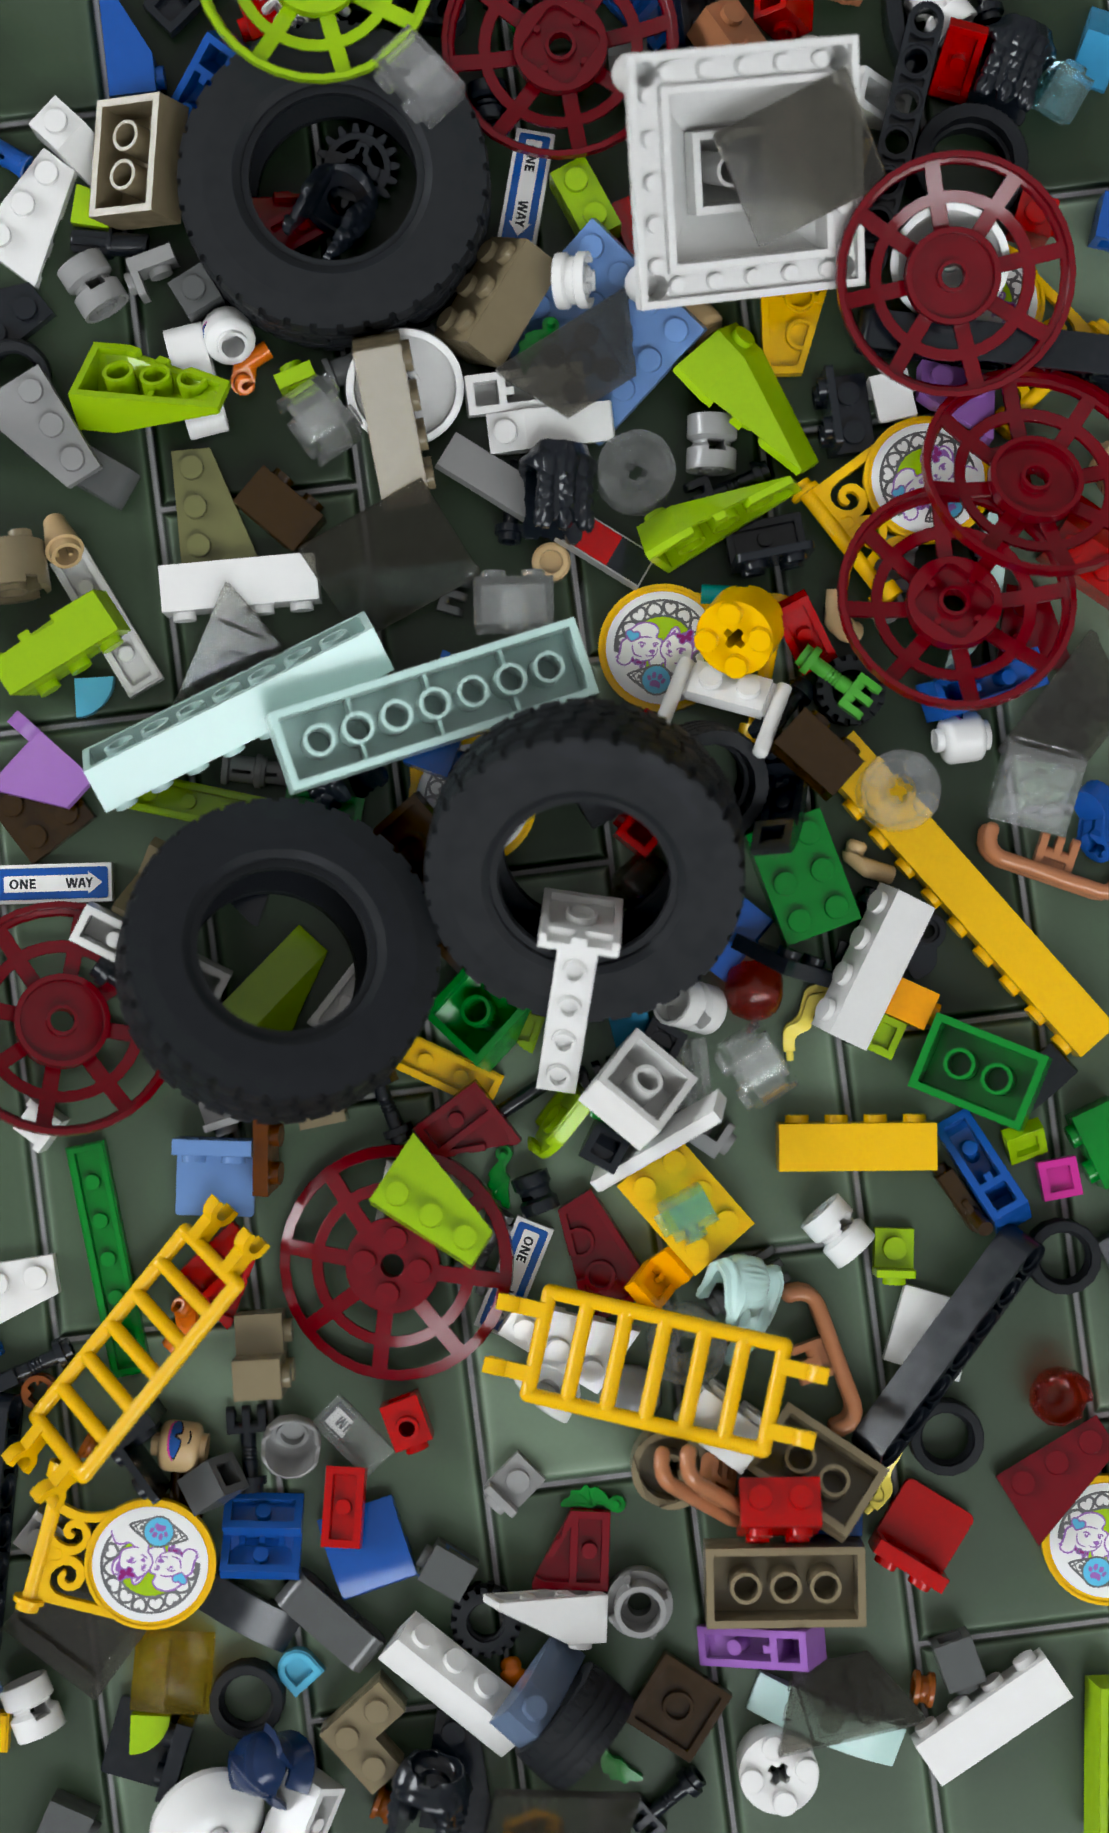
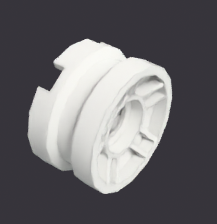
M578 251L575 256H570L567 252H557L554 254L551 267V286L557 309L569 310L572 305H577L580 309H590L593 307L595 300L594 298H589V294L592 291H596L595 269L591 270L588 263H593V258L589 251Z

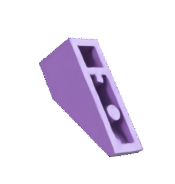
M699 1624L697 1626L701 1666L809 1672L827 1659L824 1628L707 1629L706 1624Z

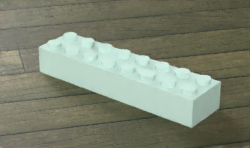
M362 611L82 750L83 772L106 813L113 809L117 811L126 810L137 803V797L149 791H152L153 794L160 793L172 786L174 779L186 773L189 776L196 775L207 769L210 761L222 755L224 758L235 756L245 749L244 744L258 737L260 740L271 738L265 722L267 713L387 676V673L393 671L394 668L365 611Z
M571 617L267 713L265 722L291 796L481 735L485 731L489 732L493 725L509 717L511 720L514 713L533 706L534 709H537L542 703L560 700V703H566L567 699L587 698L589 700L600 692L575 618Z

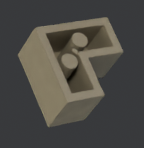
M285 1308L239 1310L234 1315L236 1356L231 1361L233 1401L282 1399L288 1388L292 1387V1381L296 1380L295 1357H288L287 1342H293L294 1340L293 1319L286 1318Z
M382 1669L323 1721L319 1734L323 1741L372 1795L395 1775L405 1755L384 1730L405 1712L408 1698Z

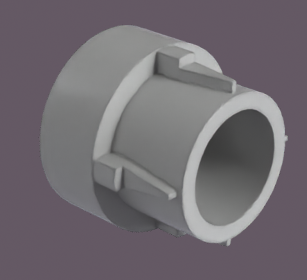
M632 1565L617 1572L610 1580L608 1592L606 1591V1594H608V1618L610 1623L626 1636L633 1638L649 1637L653 1640L657 1633L667 1625L673 1610L672 1593L665 1577L652 1567ZM635 1593H644L650 1598V1603L642 1610H635L629 1606V1598Z

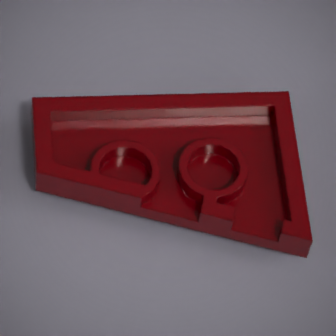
M591 1187L558 1209L569 1256H571L577 1279L578 1290L634 1302V1299L624 1287L642 1264ZM594 1311V1315L605 1317V1319L614 1315L601 1311Z
M1097 1415L996 1476V1479L1038 1546L1108 1463L1109 1434Z

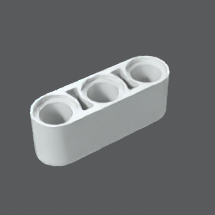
M202 321L163 330L172 366L183 370L193 367L216 376L212 357L208 353L203 339ZM224 404L219 414L185 420L191 440L230 431Z

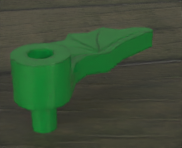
M545 318L542 322V329L526 333L525 339L518 342L520 351L516 356V360L521 364L520 370L522 375L527 374L533 360L542 351V343L545 339L557 336L559 322L556 318Z
M509 1144L497 1147L495 1155L499 1161L488 1173L490 1181L487 1184L493 1191L494 1198L500 1200L502 1206L506 1209L511 1207L509 1194L511 1177L506 1170L507 1164L514 1153L513 1146Z
M586 1484L581 1489H572L570 1497L565 1498L560 1505L561 1507L581 1506L586 1508L602 1505L614 1513H619L626 1508L627 1500L621 1494H616L609 1498L605 1491L598 1486L591 1488Z
M608 1749L600 1757L603 1773L609 1774L611 1780H620L624 1784L631 1780L635 1782L643 1780L641 1772L629 1766L621 1756H613Z

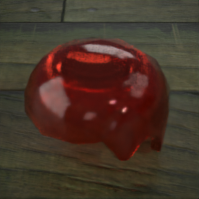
M756 960L743 961L737 964L727 973L724 988L727 1007L734 1016L746 1021H763L771 1018L773 1014L777 1013L783 999L782 974Z
M1053 1366L1046 1368L1038 1374L1031 1385L1028 1397L1029 1405L1035 1416L1047 1425L1064 1427L1075 1420L1083 1418L1084 1408L1088 1402L1093 1401L1094 1395L1090 1382L1072 1368Z

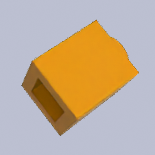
M902 977L884 1014L918 1030H924L927 1024L932 1026L936 1013L941 1010L942 1005L937 1003L940 994Z

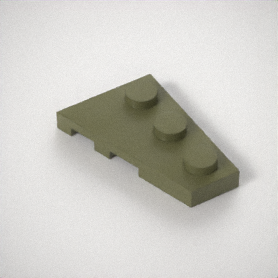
M211 448L171 451L181 563L258 557Z

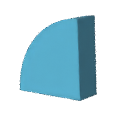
M114 676L74 678L76 717L78 719L94 715L107 703L114 692Z

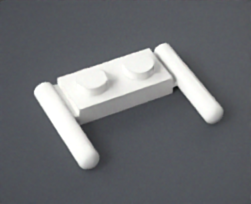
M682 656L678 660L657 714L665 717L667 723L670 724L680 698L683 695L686 696V700L760 720L762 717H765L753 747L754 756L762 759L767 757L792 687L784 682L775 684L773 679L754 674H748L738 679L731 678L727 674L713 668L708 662L698 660L695 663L691 658Z

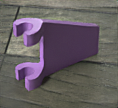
M17 710L7 722L25 737L28 743L0 772V793L70 810L91 787L83 772V768Z

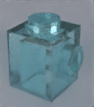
M1067 58L1065 62H1054L1042 78L1035 92V99L1031 108L1059 125L1071 124L1095 81L1085 75L1087 72L1086 67L1072 59Z
M698 1181L656 1204L660 1211V1214L654 1216L656 1223L665 1238L673 1235L677 1243L685 1240L688 1245L708 1234L706 1227L719 1221L716 1212Z

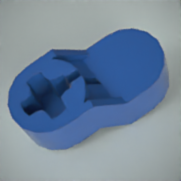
M1090 780L1072 798L1073 807L1079 817L1076 839L1081 841L1080 847L1088 858L1097 863H1105L1109 861V787L1099 780Z

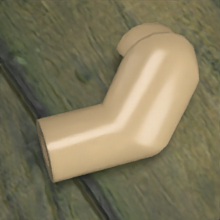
M826 589L824 624L839 641L849 643L843 631L838 612L837 589ZM851 618L854 631L860 640L864 634L863 625Z
M849 839L846 842L845 851H842L843 861L865 878L888 885L891 884L896 875L895 866L864 857V853L867 850L866 843Z

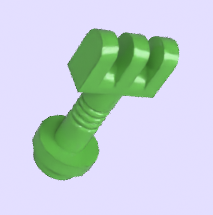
M808 644L794 662L800 667L798 671L805 675L810 669L819 677L831 683L834 688L844 694L837 703V706L854 719L860 721L864 713L852 703L856 700L869 708L873 700L862 692L864 687L875 695H879L883 688L862 672L854 682L819 657L823 649L818 646L813 648Z

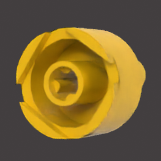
M758 586L728 587L716 596L700 617L694 637L695 647L713 668L727 674L731 678L738 679L754 673L765 665L784 636L781 606L769 592Z

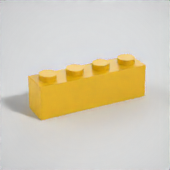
M905 1113L903 1114V1121H887V1114H863V1121H848V1114H824V1121H809V1115L788 1114L785 1115V1122H775L776 1169L779 1172L938 1170L937 1122L926 1120V1114Z

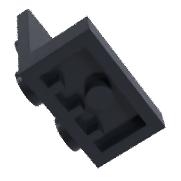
M833 364L824 365L819 378H816V386L812 387L814 410H821L822 417L821 425L817 426L820 449L826 448L828 459L859 455L875 443L865 373L835 377Z
M159 1398L152 1402L111 1454L113 1460L120 1467L125 1465L134 1477L131 1482L138 1495L144 1500L149 1498L153 1505L163 1498L170 1487V1481L143 1445L163 1425L160 1419L167 1409Z
M123 1694L120 1699L101 1771L157 1787L158 1791L155 1801L160 1803L168 1791L180 1781L199 1714L137 1696ZM133 1711L172 1712L171 1723L163 1739L149 1751L129 1755L131 1713Z

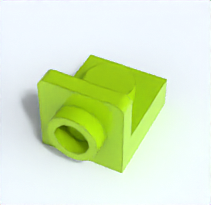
M873 1226V1233L876 1236L873 1239L872 1274L877 1278H882V1284L906 1285V1279H916V1270L914 1269V1228Z

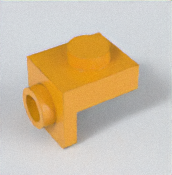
M666 1247L644 1261L625 1285L624 1289L636 1303L662 1309L675 1290L690 1281L693 1273L670 1247Z

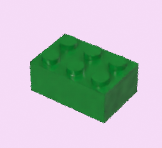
M820 807L805 813L800 837L792 853L752 856L750 847L753 833L744 836V844L784 946L796 944L862 919Z
M937 1012L907 1086L1017 1131L1024 1132L1053 1058Z

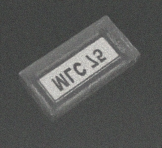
M340 1393L312 1420L317 1425L320 1433L354 1467L368 1468L367 1478L394 1451L393 1446Z

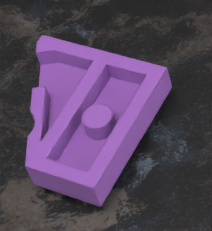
M922 359L916 369V379L931 384L962 385L967 382L963 368ZM995 390L972 398L959 407L952 416L971 430L980 421L995 414ZM920 392L915 394V400L935 412L947 398L931 396ZM994 429L985 433L979 440L989 446L994 440Z

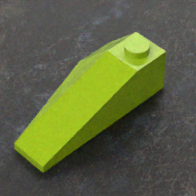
M737 322L718 329L677 364L672 371L709 408L715 402L732 416L729 420L732 426L738 430L742 427L756 434L759 437V446L798 476L815 467L819 461L763 350L754 342L755 339L752 333L745 327L739 326Z
M93 342L68 396L80 430L119 433L219 414L230 391L231 384L229 380L193 367L183 370L172 366L171 360L163 356H159L157 359L150 358L142 354L141 348L132 345Z
M786 476L672 505L666 509L664 507L657 508L644 517L645 522L636 528L648 560L667 573H670L797 494L802 489L791 476Z
M298 925L222 1004L239 1018L258 1027L277 1031H292L328 950L301 925Z

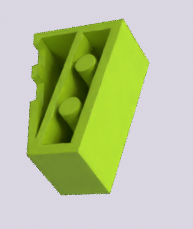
M92 589L51 614V620L33 633H30L27 629L18 634L17 637L20 642L6 652H0V681L10 696L40 695L41 698L46 697L61 687L59 681L71 673L72 676L82 673L92 665L90 659L101 651L103 654H107L124 642L121 637L130 632L131 629L106 591Z
M413 1132L369 1199L370 1204L461 1264L472 1269L493 1236V1231Z

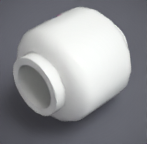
M222 306L215 308L206 315L202 322L203 339L208 353L215 361L226 365H235L250 357L255 348L256 336L250 320L233 306Z
M968 711L945 720H939L937 729L931 731L932 749L935 753L939 752L942 759L948 764L979 761L984 757L986 750H990L992 746L990 724L975 711Z

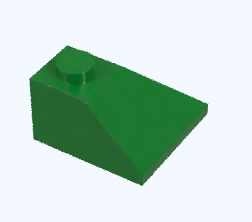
M463 968L434 1000L428 1020L477 1067L491 1072L517 1043L531 1010L526 1008L524 1011L508 1004L507 999L504 997L500 1000L486 991L482 982L478 985L464 972Z

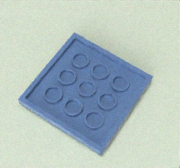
M591 218L562 252H567L570 256H575L578 251H589L591 253L593 263H588L591 270L595 269L596 291H592L589 294V298H594L595 300L593 307L590 309H580L577 305H572L569 310H559L554 303L552 286H550L509 357L520 367L521 364L516 360V356L520 351L518 342L525 339L526 333L542 329V322L545 318H556L559 322L557 336L545 339L542 343V351L533 360L530 368L582 361L586 402L611 400L614 428L616 430L708 329L685 306L645 311L637 310L636 302L628 297L624 287L627 273L635 266V256L596 218ZM599 442V443H596V444H597L598 446H600V445H603L604 442Z

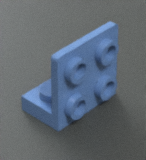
M177 1136L172 1139L171 1155H177L175 1213L177 1215L201 1216L203 1214V1206L211 1194L215 1195L224 1205L226 1203L231 1205L239 1213L237 1217H252L255 1214V1196H253V1138Z

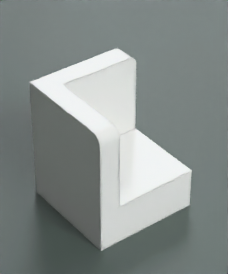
M905 368L903 373L909 376L908 370ZM883 374L870 376L867 379L868 400H873L879 423L882 424L917 416L918 412L912 390L888 379Z
M30 1098L26 1103L28 1108L20 1118L36 1122L39 1100ZM54 1108L52 1125L66 1126L70 1118ZM13 1127L14 1130L34 1144L32 1149L38 1154L47 1151L57 1138V1136L39 1135Z

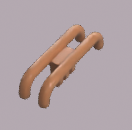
M996 822L984 823L979 827L977 847L980 855L989 864L1088 899L1109 900V881L1106 884H1102L1072 873L1081 846L1080 840L1073 838L1069 844L1068 851L1064 852L1062 850L1066 841V835L1058 833L1053 847H1049L1047 845L1051 838V830L1043 828L1033 857L1029 859L1005 851L999 846L997 839L1000 828Z
M799 1281L784 1284L781 1296L782 1300L785 1303L797 1301L807 1303L819 1336L794 1344L791 1356L805 1352L806 1357L797 1361L831 1368L829 1377L834 1375L843 1400V1409L838 1415L828 1420L827 1427L840 1437H844L856 1429L861 1421L863 1409L861 1398L827 1305L822 1296L811 1285ZM798 1379L800 1386H805L813 1383L810 1381Z
M686 1444L680 1450L679 1462L684 1483L675 1478L671 1473L669 1449L665 1446H660L655 1450L653 1465L655 1477L665 1491L723 1524L737 1528L740 1522L739 1497L734 1495L737 1471L712 1453L706 1452L702 1457L700 1472L698 1473L696 1468V1449L693 1445Z

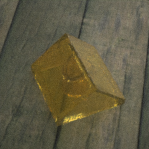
M137 1629L130 1710L159 1714H210L209 1695L212 1689L216 1632Z

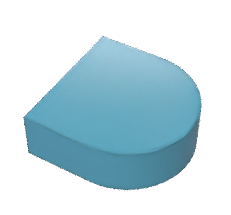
M296 1646L289 1648L283 1653L278 1663L277 1672L281 1682L296 1698L325 1671L326 1667L312 1651L305 1647Z

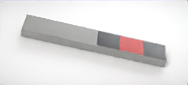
M456 432L435 468L524 522L525 489L519 470ZM596 518L593 530L590 533L582 531L581 541L576 545H568L565 542L564 536L562 540H559L557 537L554 539V542L632 590L638 589L652 565V562L645 555L642 546Z

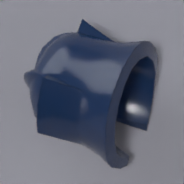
M266 1723L263 1731H254L244 1736L236 1744L234 1750L229 1751L228 1775L231 1789L261 1797L268 1805L277 1809L287 1810L286 1803L276 1796L277 1790L282 1783L287 1767L288 1775L284 1784L285 1788L308 1795L315 1771V1757L312 1745L298 1731L289 1729L277 1732Z

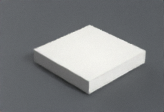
M907 1283L903 1285L882 1359L902 1365L951 1296ZM962 1371L960 1372V1374L958 1375V1377L955 1379V1381L959 1382L960 1377H961V1374H962Z

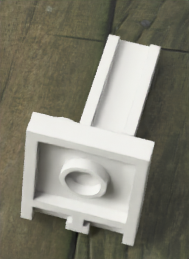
M544 887L537 947L556 949L557 953L538 1069L537 1089L576 1094L598 956L619 958L623 898Z

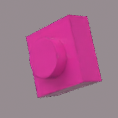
M1075 1155L1035 1162L1042 1201L1047 1202L1083 1195Z

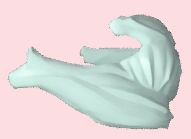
M745 1253L730 1255L726 1258L710 1262L703 1281L697 1288L696 1296L699 1299L709 1298L716 1283L724 1284L726 1324L765 1333L776 1313L784 1289V1277L781 1267L778 1265H765L761 1258L749 1256ZM730 1342L728 1347L721 1353V1359L727 1366H731L735 1342Z

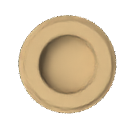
M544 543L533 553V572L543 582H559L567 576L570 570V555L564 547L557 543Z

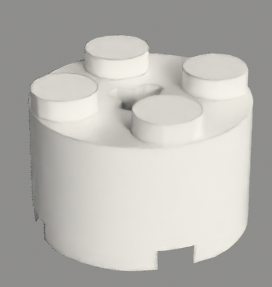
M774 1723L754 1726L741 1739L737 1748V1772L745 1796L755 1807L770 1814L790 1816L809 1802L818 1785L819 1767L812 1746L807 1738ZM782 1763L784 1764V1768L782 1770H770L771 1765L779 1767Z

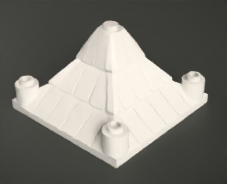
M859 34L621 54L612 67V79L616 88L625 94L635 266L627 273L624 287L628 297L636 302V309L645 311L836 289V262L842 235L853 211L863 199ZM859 225L854 235L848 256L847 288L866 285L864 227Z

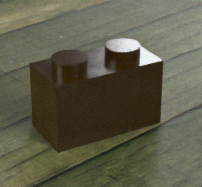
M263 465L235 497L233 502L239 510L289 552L301 553L326 524L324 516L320 513L324 507L307 492L301 497L290 487L294 482L279 468L276 467L271 472Z
M805 707L772 743L770 751L820 797L828 801L862 765L864 760L859 756V748L846 737L840 739L829 729L831 724L821 713L816 710L810 712Z

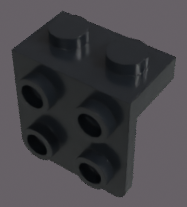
M800 512L754 520L724 538L731 575L741 573L742 579L764 575V569L774 566H780V571L801 568L804 566L803 562L809 559L815 549L813 540L806 541Z

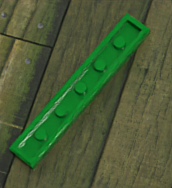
M106 1139L65 1148L101 1323L135 1282ZM136 1305L122 1324L150 1355L142 1313ZM111 1336L105 1343L110 1370L114 1376L120 1378L143 1373Z

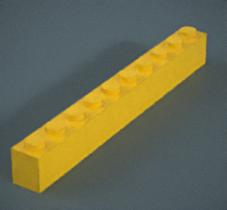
M852 731L846 738L859 748V756L864 762L838 790L845 799L842 803L844 809L854 820L858 821L862 818L872 829L868 832L872 841L883 851L887 847L897 857V860L894 862L897 869L908 880L914 877L924 888L920 891L922 897L935 909L940 906L950 917L946 923L952 931L961 939L965 935L976 946L972 950L976 958L987 968L991 965L994 966L1002 975L998 979L1001 986L1012 997L1018 994L1028 1005L1024 1009L1026 1014L1039 1027L1045 1024L1054 1034L1050 1040L1053 1041L1065 1056L1069 1053L1075 1057L1084 1056L1109 1033V1017L856 732Z

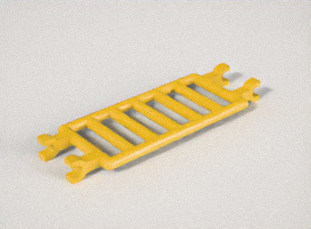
M211 1194L203 1206V1214L193 1226L189 1223H183L173 1233L30 1411L28 1419L32 1427L19 1442L13 1443L2 1453L1 1457L7 1465L14 1467L17 1463L21 1470L28 1475L36 1466L37 1455L46 1444L59 1458L61 1463L49 1478L38 1482L29 1492L36 1503L42 1505L46 1501L52 1510L58 1512L66 1501L67 1490L75 1480L79 1484H86L91 1480L242 1292L245 1282L240 1275L252 1260L262 1257L271 1247L259 1235L256 1237L249 1229L243 1226L235 1237V1246L223 1259L208 1242L221 1227L229 1225L239 1213L228 1203L224 1205L215 1195ZM186 1243L226 1284L211 1304L172 1262ZM161 1274L200 1316L186 1336L147 1293ZM136 1305L175 1348L161 1367L157 1365L122 1324ZM111 1336L149 1379V1382L135 1399L97 1355ZM86 1367L124 1412L110 1430L104 1426L72 1386ZM60 1399L64 1401L98 1443L84 1462L81 1461L47 1418V1415Z
M546 1284L543 1287L540 1301L508 1293H499L495 1309L535 1317L536 1321L526 1364L488 1355L484 1357L481 1372L522 1381L520 1398L524 1402L758 1458H766L770 1455L773 1441L809 1450L814 1449L817 1432L778 1424L780 1406L787 1376L827 1386L831 1368L792 1360L793 1343L786 1337L555 1284ZM556 1301L579 1306L560 1393L537 1388ZM595 1310L618 1315L599 1403L576 1398ZM634 1319L657 1324L638 1412L615 1407ZM673 1328L696 1333L678 1421L654 1416ZM712 1337L736 1343L717 1431L693 1425ZM751 1347L775 1352L757 1440L733 1435Z

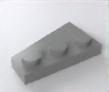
M39 364L0 387V431L66 487L71 489L103 469Z

